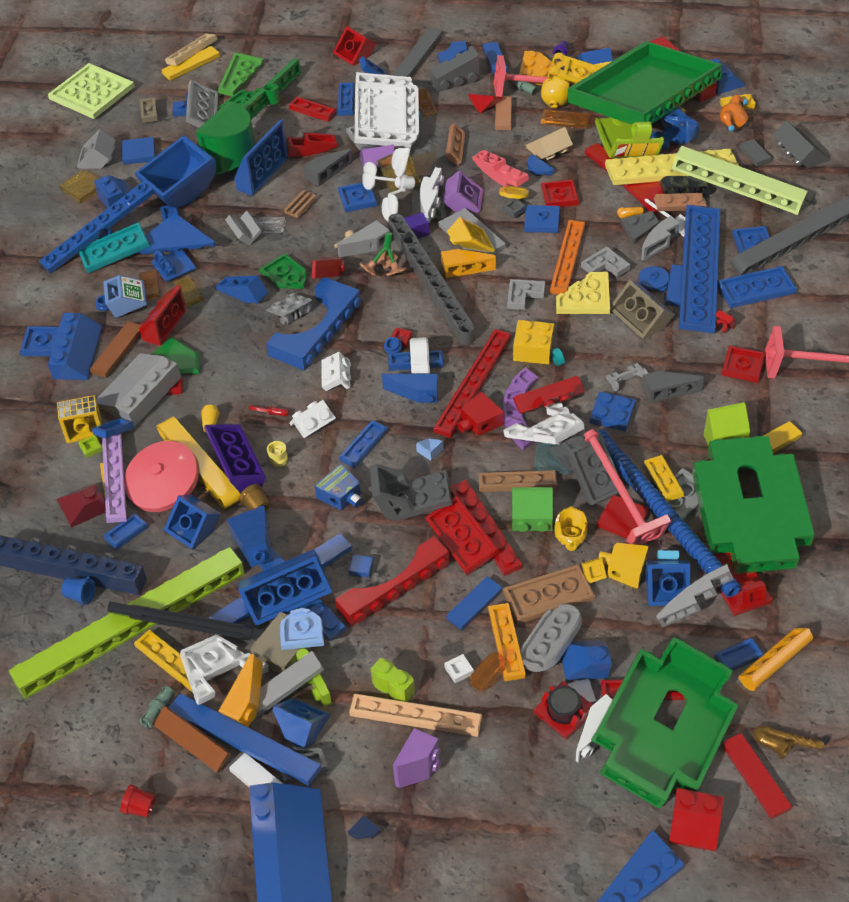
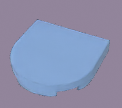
M307 608L292 610L289 615L282 619L280 624L281 649L324 646L321 617Z

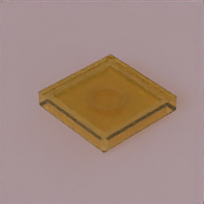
M83 169L60 184L59 187L60 190L82 203L97 193L94 181L98 178Z

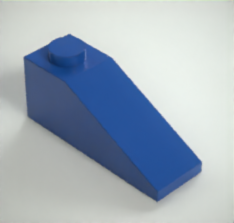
M258 275L225 277L215 286L216 290L245 303L257 304L268 293Z
M382 374L383 389L418 403H437V374Z

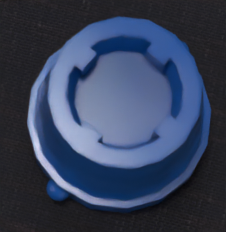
M89 576L86 578H66L62 584V595L65 598L77 601L81 606L87 605L94 597L95 582Z

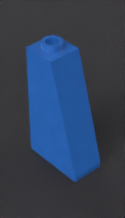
M264 505L226 519L233 539L251 567L271 560L270 523Z

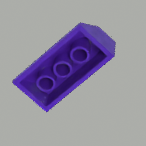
M205 425L204 429L230 483L240 493L253 484H259L262 488L266 476L241 425Z

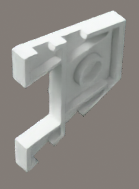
M558 401L546 408L547 414L551 415L548 419L531 428L516 423L503 431L504 436L507 438L559 444L568 437L574 436L583 430L584 423L574 413H569V409L563 407L562 403Z
M214 635L181 650L180 657L196 703L200 705L215 698V691L207 683V680L239 665L243 668L250 653L244 654L238 650V646L219 635ZM262 662V674L269 671V665Z

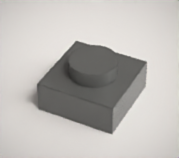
M514 198L502 205V211L513 218L526 210V205Z

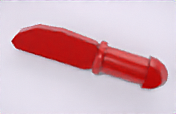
M249 405V410L269 412V415H289L287 409L275 408L273 406L268 408Z

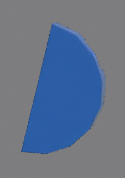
M533 154L529 156L527 165L528 170L532 174L537 176L539 174H547L546 176L554 174V169Z

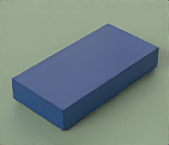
M118 418L92 428L93 435L106 439L133 429L134 422Z
M134 513L127 518V522H121L103 536L117 551L146 530L148 526L145 521Z
M750 638L715 653L714 658L717 662L725 664L734 671L757 661L763 656V652L753 638Z

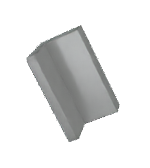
M248 211L239 220L230 215L225 219L237 238L249 246L262 232V229Z

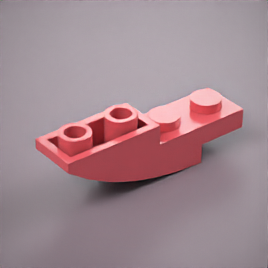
M482 150L472 157L473 161L484 173L502 186L513 185L518 187L529 180L527 173L506 165L504 158L486 150Z

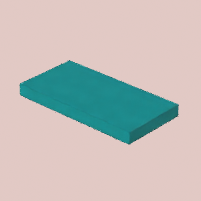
M138 222L91 242L79 251L87 273H90L146 249L150 245Z

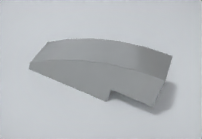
M669 216L649 233L642 246L641 259L643 261L668 248L670 240L678 236L679 223Z

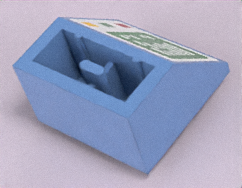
M118 275L104 281L105 304L115 318L147 305L145 283L143 280Z

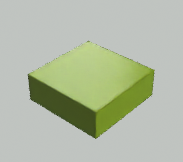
M96 435L78 442L86 458L103 451V447Z

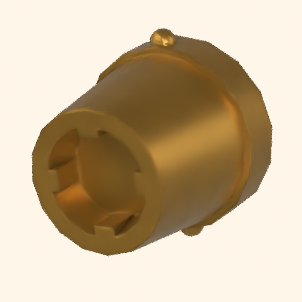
M259 484L248 486L239 495V501L248 510L264 505L266 512L270 508V503Z

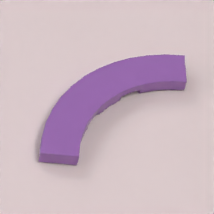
M526 367L513 378L504 395L503 411L506 428L516 423L529 428L523 420L522 414H519L513 400L514 396L528 392L538 382V376ZM512 438L523 451L536 442Z

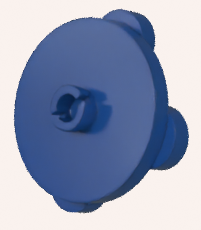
M646 267L639 273V284L646 290L665 292L669 283V274L660 267Z

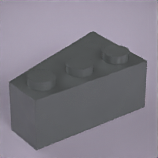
M471 45L467 51L461 54L459 52L453 59L445 60L431 68L430 82L435 90L439 92L479 81V54Z

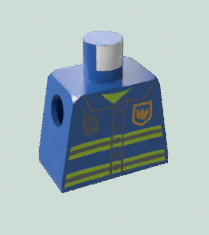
M342 464L315 485L316 498L339 510H344L349 504L358 508L363 502V498L360 497V483Z

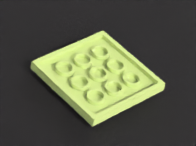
M88 63L51 91L48 97L56 103L95 119L135 86L133 81Z

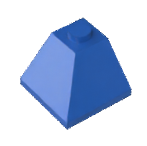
M601 640L571 642L561 657L566 681L588 678L602 679L609 676L612 664L608 645Z
M290 698L273 707L274 715L285 739L291 741L294 746L303 748L314 743L330 717L329 713L295 698Z

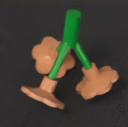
M390 232L385 233L384 247L374 260H371L368 264L360 263V266L374 277L377 275L373 269L376 264L382 265L384 269L392 268L386 276L407 269L406 267H398L396 262L398 256L391 251L392 233Z

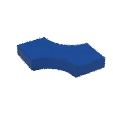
M451 42L447 50L438 53L439 64L445 60L453 59L459 52L461 54L467 51L466 42Z

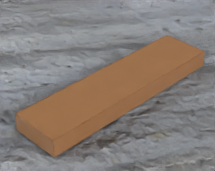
M556 470L478 473L479 492L512 491V488L553 487V490L557 489Z

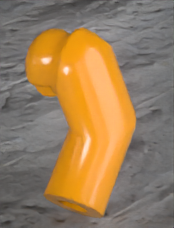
M621 207L617 210L619 218L643 214V208Z

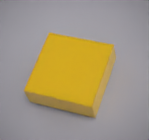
M599 557L581 563L588 583L607 578L603 558Z

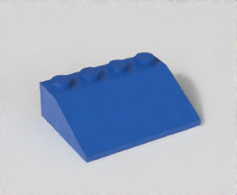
M280 119L243 157L234 177L238 191L253 196L288 159L283 120Z

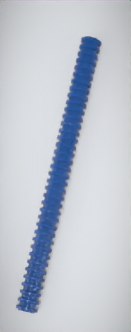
M604 430L598 431L604 439L616 470L629 483L632 489L636 491L657 518L668 515L671 520L667 527L668 531L675 536V539L693 557L694 561L701 566V569L708 574L722 567L721 562L702 543L694 531L687 526V523L683 521L672 506L665 501V498L658 493V490L637 469V466L617 446L616 442L610 438L607 432ZM735 578L718 586L727 598L736 595L741 587Z

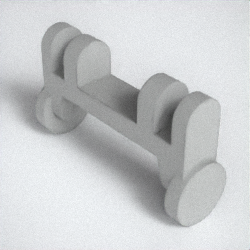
M636 363L634 367L632 365L628 366V371L621 374L614 372L612 376L610 374L606 375V379L612 385L613 390L618 391L620 382L634 376L643 377V375L648 374L647 370Z

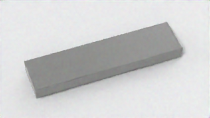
M313 651L261 687L259 709L255 719L325 670Z

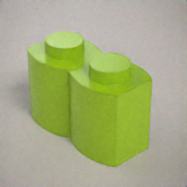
M379 658L370 668L372 683L375 688L381 692L389 693L393 700L408 702L415 694L412 676L406 671L396 669L395 665L389 660Z

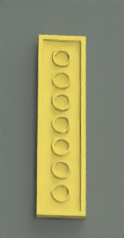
M731 149L699 151L739 166ZM677 153L605 160V167L613 185L661 181L665 176H689L672 169Z

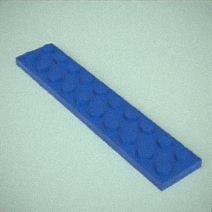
M686 205L678 329L715 333L720 209Z

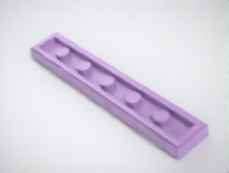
M120 433L106 439L102 438L107 523L127 522L122 439Z

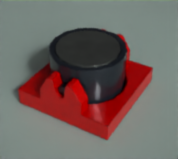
M562 681L557 687L551 686L549 693H544L542 702L534 709V714L567 740L586 721L590 707L593 704Z

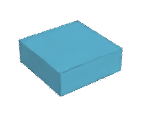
M658 550L656 554V560L679 559V551Z

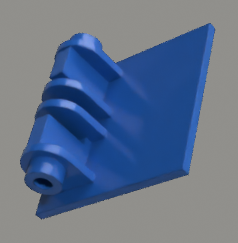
M182 249L164 255L163 251L157 250L154 252L155 260L151 261L165 282L196 269Z

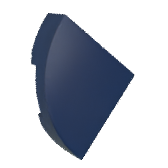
M364 815L348 831V835L355 839L374 838L381 833V829Z

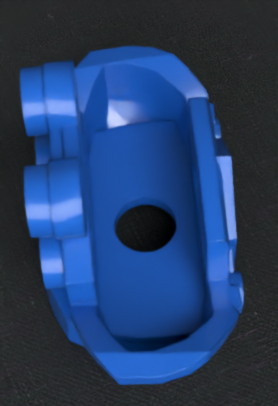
M678 106L661 118L665 131H654L651 133V138L663 137L664 142L661 149H667L672 141H674V144L680 145L684 141L686 144L691 140L697 139L699 124L696 120L686 116Z

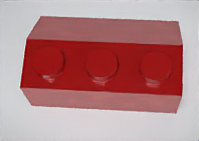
M180 285L166 292L157 302L155 308L150 311L146 320L141 323L139 332L142 341L161 346L185 314L186 307Z

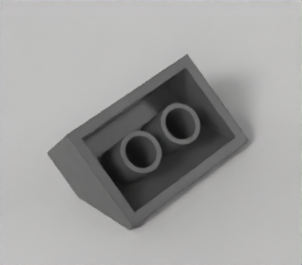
M787 120L773 134L777 139L775 142L781 148L785 147V152L790 157L794 156V161L799 166L804 165L810 168L829 160L801 130Z

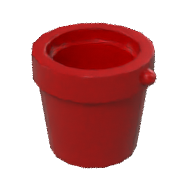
M130 784L123 796L120 813L148 818L153 810L156 796L138 788V786Z

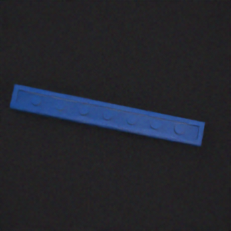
M339 533L316 548L315 551L323 568L351 551L352 545ZM242 597L210 616L209 619L239 624L251 615Z
M181 693L169 706V708L199 730L308 786L322 769L321 764L202 704L198 705L196 701Z

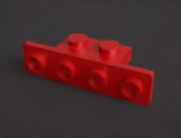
M574 376L513 397L519 414H523L541 407H550L558 401L561 403L568 401L571 397L583 394L585 390L579 377Z

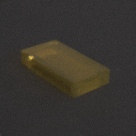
M189 276L173 282L174 287L177 285L181 286L184 302L187 307L203 301V296Z

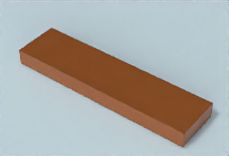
M127 321L90 368L91 373L107 378L140 336V325Z
M163 706L153 724L216 772L222 771L231 755V752L168 706Z

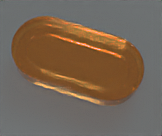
M497 652L489 654L469 678L470 685L479 692L487 690L505 670V658Z

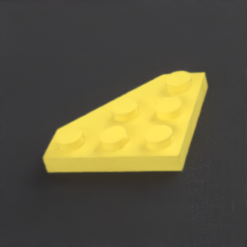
M590 272L581 282L577 281L571 285L564 294L560 293L557 295L556 314H610L608 272Z

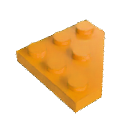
M525 51L519 75L548 77L550 68L555 66L542 53ZM529 82V83L535 84V85H542V84H543V83Z

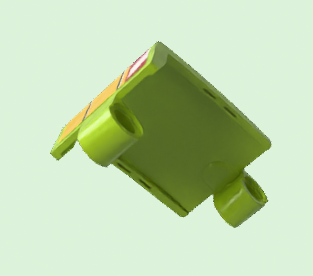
M611 117L595 119L598 134L609 158L642 157L659 154L664 138H650L652 133L651 122H634L631 125Z

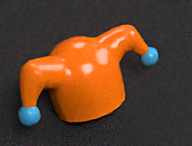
M737 94L720 111V121L728 126L730 132L739 129L749 118L746 111L740 105V103L746 105L748 100L743 99Z

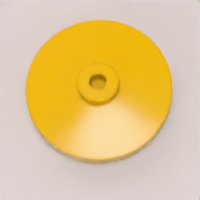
M504 186L499 189V194L507 198L522 199L529 196V190L522 187Z

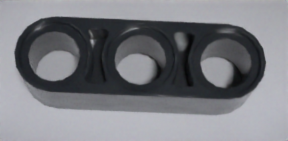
M665 176L660 181L664 194L702 193L703 197H706L710 193V188L706 181L692 176Z

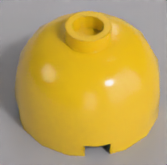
M553 78V81H548L549 79L543 81L541 97L551 108H557L568 103V88L570 84L567 81L559 78Z

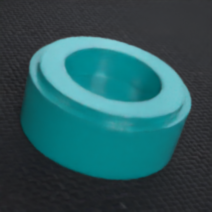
M558 347L552 349L551 356L556 366L564 365L565 360L561 350Z

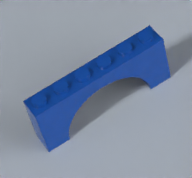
M322 278L315 286L316 300L323 303L328 309L324 319L317 326L306 332L298 334H281L276 332L266 343L268 356L305 371L313 363L314 358L323 351L324 346L332 340L334 334L342 328L344 322L351 317L353 311L360 306V290L329 278Z

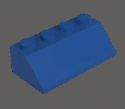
M63 313L48 362L53 379H89L90 368L93 364L102 331L100 324L81 313Z
M315 549L239 581L238 591L256 626L275 618L280 612H289L332 593L326 573Z

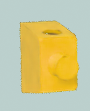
M616 543L612 553L600 551L599 557L603 558L605 565H608L607 576L638 589L647 559L648 546Z

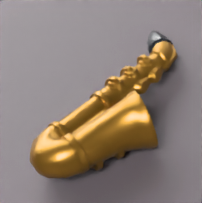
M763 725L756 727L753 731L755 741L760 743V745H764V748L771 749L780 759L785 758L791 747L795 744L800 747L821 749L826 746L830 739L829 736L815 741L812 738L808 739L804 738V736H798L796 733H786Z

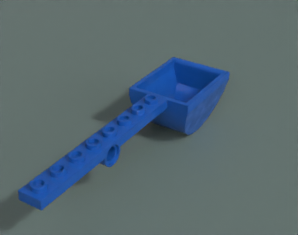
M186 135L182 136L135 172L136 177L141 182L139 185L39 261L40 264L51 274L96 238L101 239L110 235V228L153 194L173 208L182 207L193 202L211 183L216 171L215 159Z

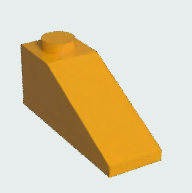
M461 249L441 252V265L445 278L496 270V256Z
M253 654L249 655L219 709L222 715L246 727H249L255 719L260 700L263 663Z

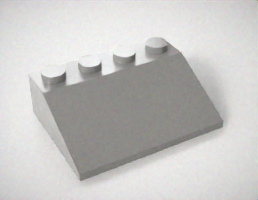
M140 353L96 399L98 408L116 418H123L134 422L135 428L181 378L177 363L164 356Z

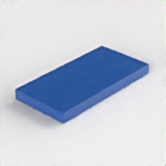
M783 266L717 280V287L730 308L795 294L797 291Z

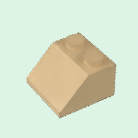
M563 127L527 144L526 148L539 159L546 157L549 160L555 157V153L558 151L559 154L568 151L567 147L573 145L566 127Z

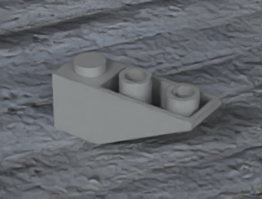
M376 220L337 243L338 256L346 257L378 251L384 247L385 233L390 232V230Z

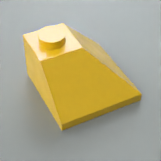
M459 217L447 230L450 241L456 246L460 245L464 248L487 252L495 251L484 229L462 217Z

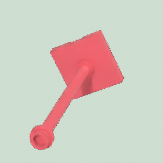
M497 55L493 83L495 96L502 97L503 86L506 80L543 83V81L548 79V77L507 74L504 56Z
M773 326L764 351L767 377L775 379L783 357L849 363V355L784 350L780 326Z
M594 429L587 431L584 434V440L587 443H591L638 525L637 528L631 530L625 544L644 545L662 537L671 522L668 515L648 523L644 521L597 439L599 436L598 432H595Z

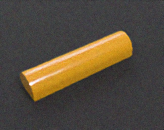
M794 628L741 673L738 678L743 686L750 691H755L813 640V635L809 628Z

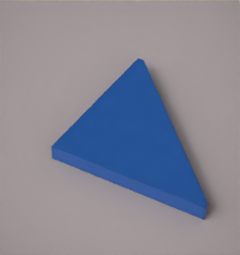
M173 213L145 235L150 247L136 253H142L143 255L152 254L157 250L171 252L182 248H188V250L199 249L201 246L211 245V247H215L216 243L180 216Z

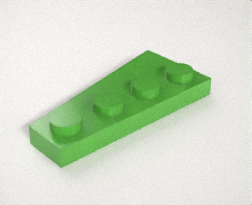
M235 52L218 88V93L226 96L235 95L262 66L264 59Z

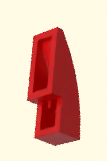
M304 133L303 138L287 137L286 140L288 157L319 154L338 145L334 134Z

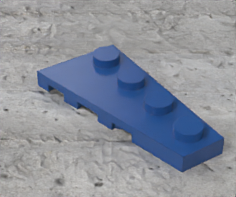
M652 830L597 902H641L684 869L685 864Z

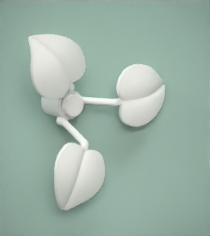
M398 148L392 155V168L397 175L396 179L376 176L377 167L372 162L365 163L363 167L362 181L365 189L371 190L375 185V179L393 181L395 186L399 188V190L389 193L388 198L383 199L382 214L387 222L391 214L398 212V199L395 194L405 192V189H413L415 186L414 177L404 175L411 148Z

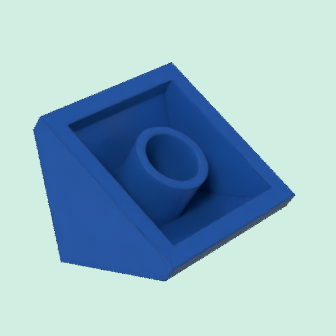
M610 47L584 52L576 57L577 60L590 64L613 61Z

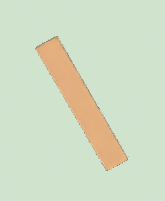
M354 694L349 712L350 716L475 737L479 736L482 714L361 694Z

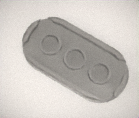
M569 604L558 605L559 608L555 610L551 608L542 616L520 649L524 668L533 672H541L550 669L560 660L582 626V616L575 606Z

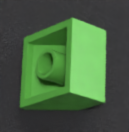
M553 487L512 488V531H552Z

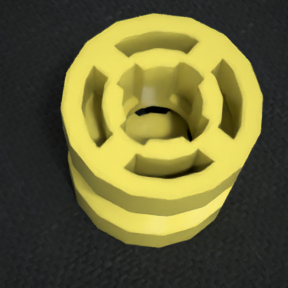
M281 441L271 442L267 447L270 465L276 468L285 466L288 462L286 445Z

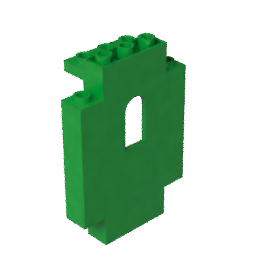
M769 436L737 437L734 439L710 441L707 451L708 461L694 462L692 471L710 552L713 554L730 553L735 574L796 569L799 561L797 547L811 546L814 531L794 455H773ZM754 469L756 471L762 497L743 499L737 474L738 470Z
M675 637L669 641L659 659L651 652L640 649L591 738V741L610 751L599 774L658 809L667 801L672 788L674 790L679 788L697 792L738 707V704L733 702L732 699L719 694L733 670ZM678 691L684 696L686 703L674 729L671 730L654 720V717L666 693Z

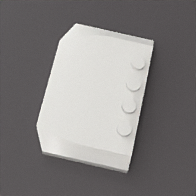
M356 72L354 143L383 146L394 144L395 147L411 148L419 136L418 87L412 84L411 77Z

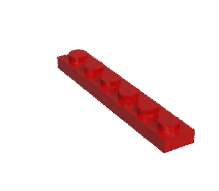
M464 480L450 486L452 497L458 496L500 551L499 554L493 557V560L502 574L506 576L522 569L521 561L468 481Z

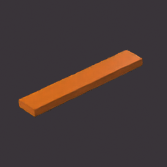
M568 220L550 287L551 294H564L570 287L585 222Z

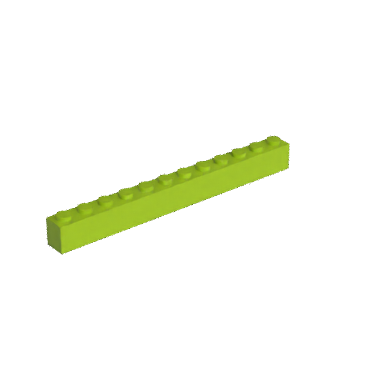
M229 547L219 551L211 558L200 562L193 568L182 572L177 577L164 582L159 587L148 591L143 596L128 602L127 605L134 604L178 613L245 575L243 564ZM109 613L107 616L92 622L89 626L74 632L66 639L56 642L48 649L35 654L30 659L17 664L8 671L25 700L157 624Z

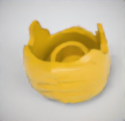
M573 506L559 512L554 530L555 538L562 545H565L569 551H575L580 544L584 543L587 536L586 516L583 511Z

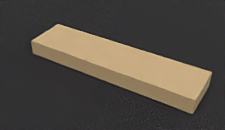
M204 34L165 59L166 64H180L217 40L216 35Z

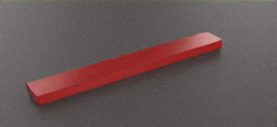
M494 329L434 426L435 433L449 438L452 437L457 429V423L461 421L462 407L480 391L509 343L511 333Z

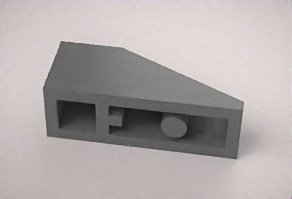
M348 148L314 158L304 165L305 179L317 186L322 185L352 163L351 149Z
M658 371L643 375L642 389L649 403L700 392L703 388L704 378L699 375Z

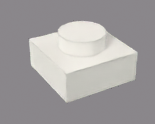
M463 654L444 663L445 669L454 683L474 675L473 668Z

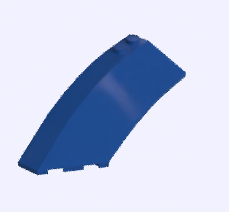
M273 782L250 785L257 902H332L321 790Z

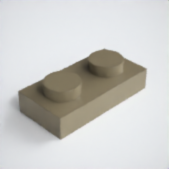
M155 97L140 99L142 123L158 121Z

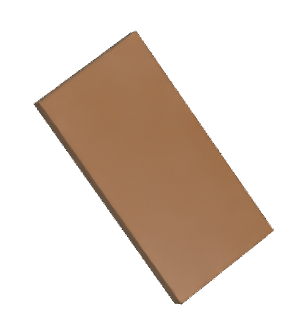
M579 564L503 588V594L507 603H509L517 624L540 618L549 609L553 608L552 610L559 608L558 605L569 604L577 606L595 600V595Z

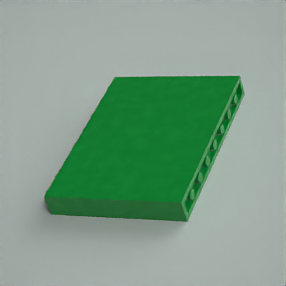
M645 41L569 87L568 103L631 125L634 122H651L652 124L720 80L722 64Z

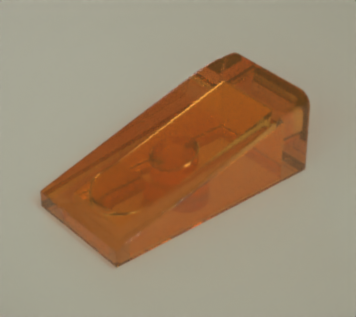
M419 89L418 103L419 112L422 117L436 114L437 110L428 89Z

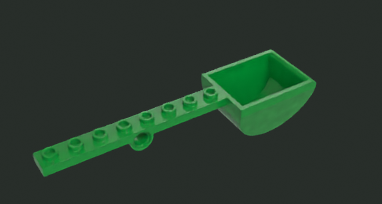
M299 59L290 61L243 106L228 101L196 130L199 147L216 161L215 175L239 167L243 157L256 145L251 120L267 105H274L280 102L279 93L301 74Z

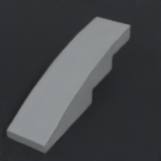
M727 564L706 574L674 597L656 616L661 626L665 627L701 611L698 603L717 596L716 587L734 580Z

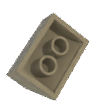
M632 280L627 282L610 305V310L642 339H646L664 329L675 315L641 284Z

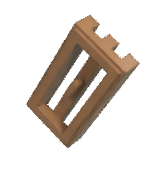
M302 190L287 205L284 211L288 215L299 218L317 200L315 194L311 196L310 192L306 194V191Z

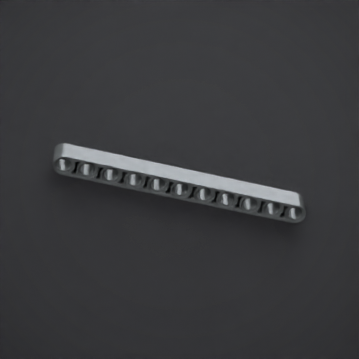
M849 196L736 255L730 264L740 275L751 273L849 220Z
M397 213L391 214L388 217V224L392 238L458 342L462 345L472 344L474 342L473 323L404 217Z

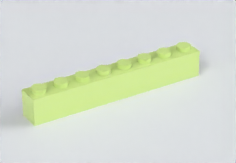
M684 146L680 147L672 169L797 215L807 194V191Z

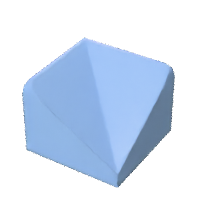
M436 439L419 441L416 443L417 452L431 461L444 450L443 441Z

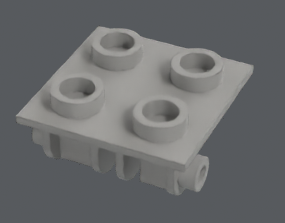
M291 293L285 297L286 299L273 303L272 307L268 308L267 311L281 316L280 322L283 325H288L294 319L296 320L298 317L310 312L312 308L310 301L312 299Z

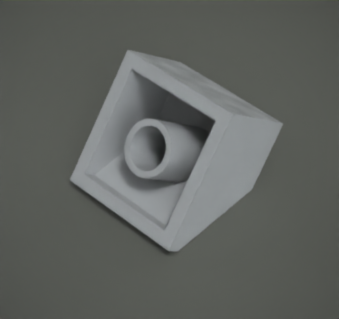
M99 129L82 146L77 168L101 169L105 164L108 165L112 160L111 154L115 149L114 143L116 139Z

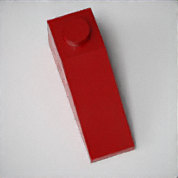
M322 256L312 261V278L314 279L338 277L342 275V272H345L343 258Z

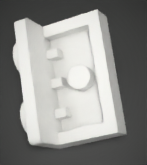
M340 352L322 360V388L325 391L340 384L346 389L350 388L351 363Z
M324 400L319 403L314 401L307 406L308 409L302 412L300 410L292 415L293 419L290 425H295L304 439L335 420V416Z

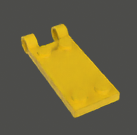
M556 53L552 60V64L555 67L550 68L548 79L553 81V78H559L568 83L576 84L602 67L564 56L562 53ZM565 66L564 71L559 68Z

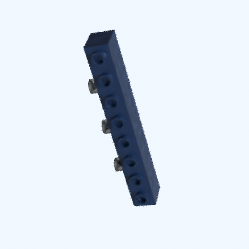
M0 535V566L60 579L69 577L86 578L89 576L94 580L97 587L134 595H140L147 580L143 565L116 560L115 556L110 553H105L101 557L79 552L72 545L63 549L44 545L37 538L25 541Z

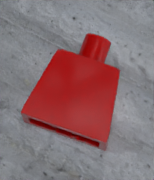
M480 392L462 407V421L457 423V427L462 433L471 429L476 435L480 436L504 425V411L484 393Z

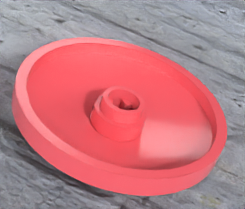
M161 441L149 445L132 459L125 472L124 487L128 498L134 505L144 511L162 512L172 509L178 495H190L199 478L197 458L187 446L179 442Z

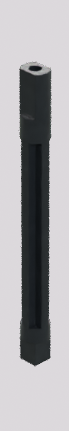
M109 601L107 612L110 614L130 617V619L248 641H256L265 631L253 628V626L134 604L127 605Z

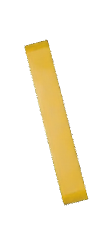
M174 416L156 426L164 441L182 443L192 451L199 464V482L224 510L239 502V491L230 483L227 476Z

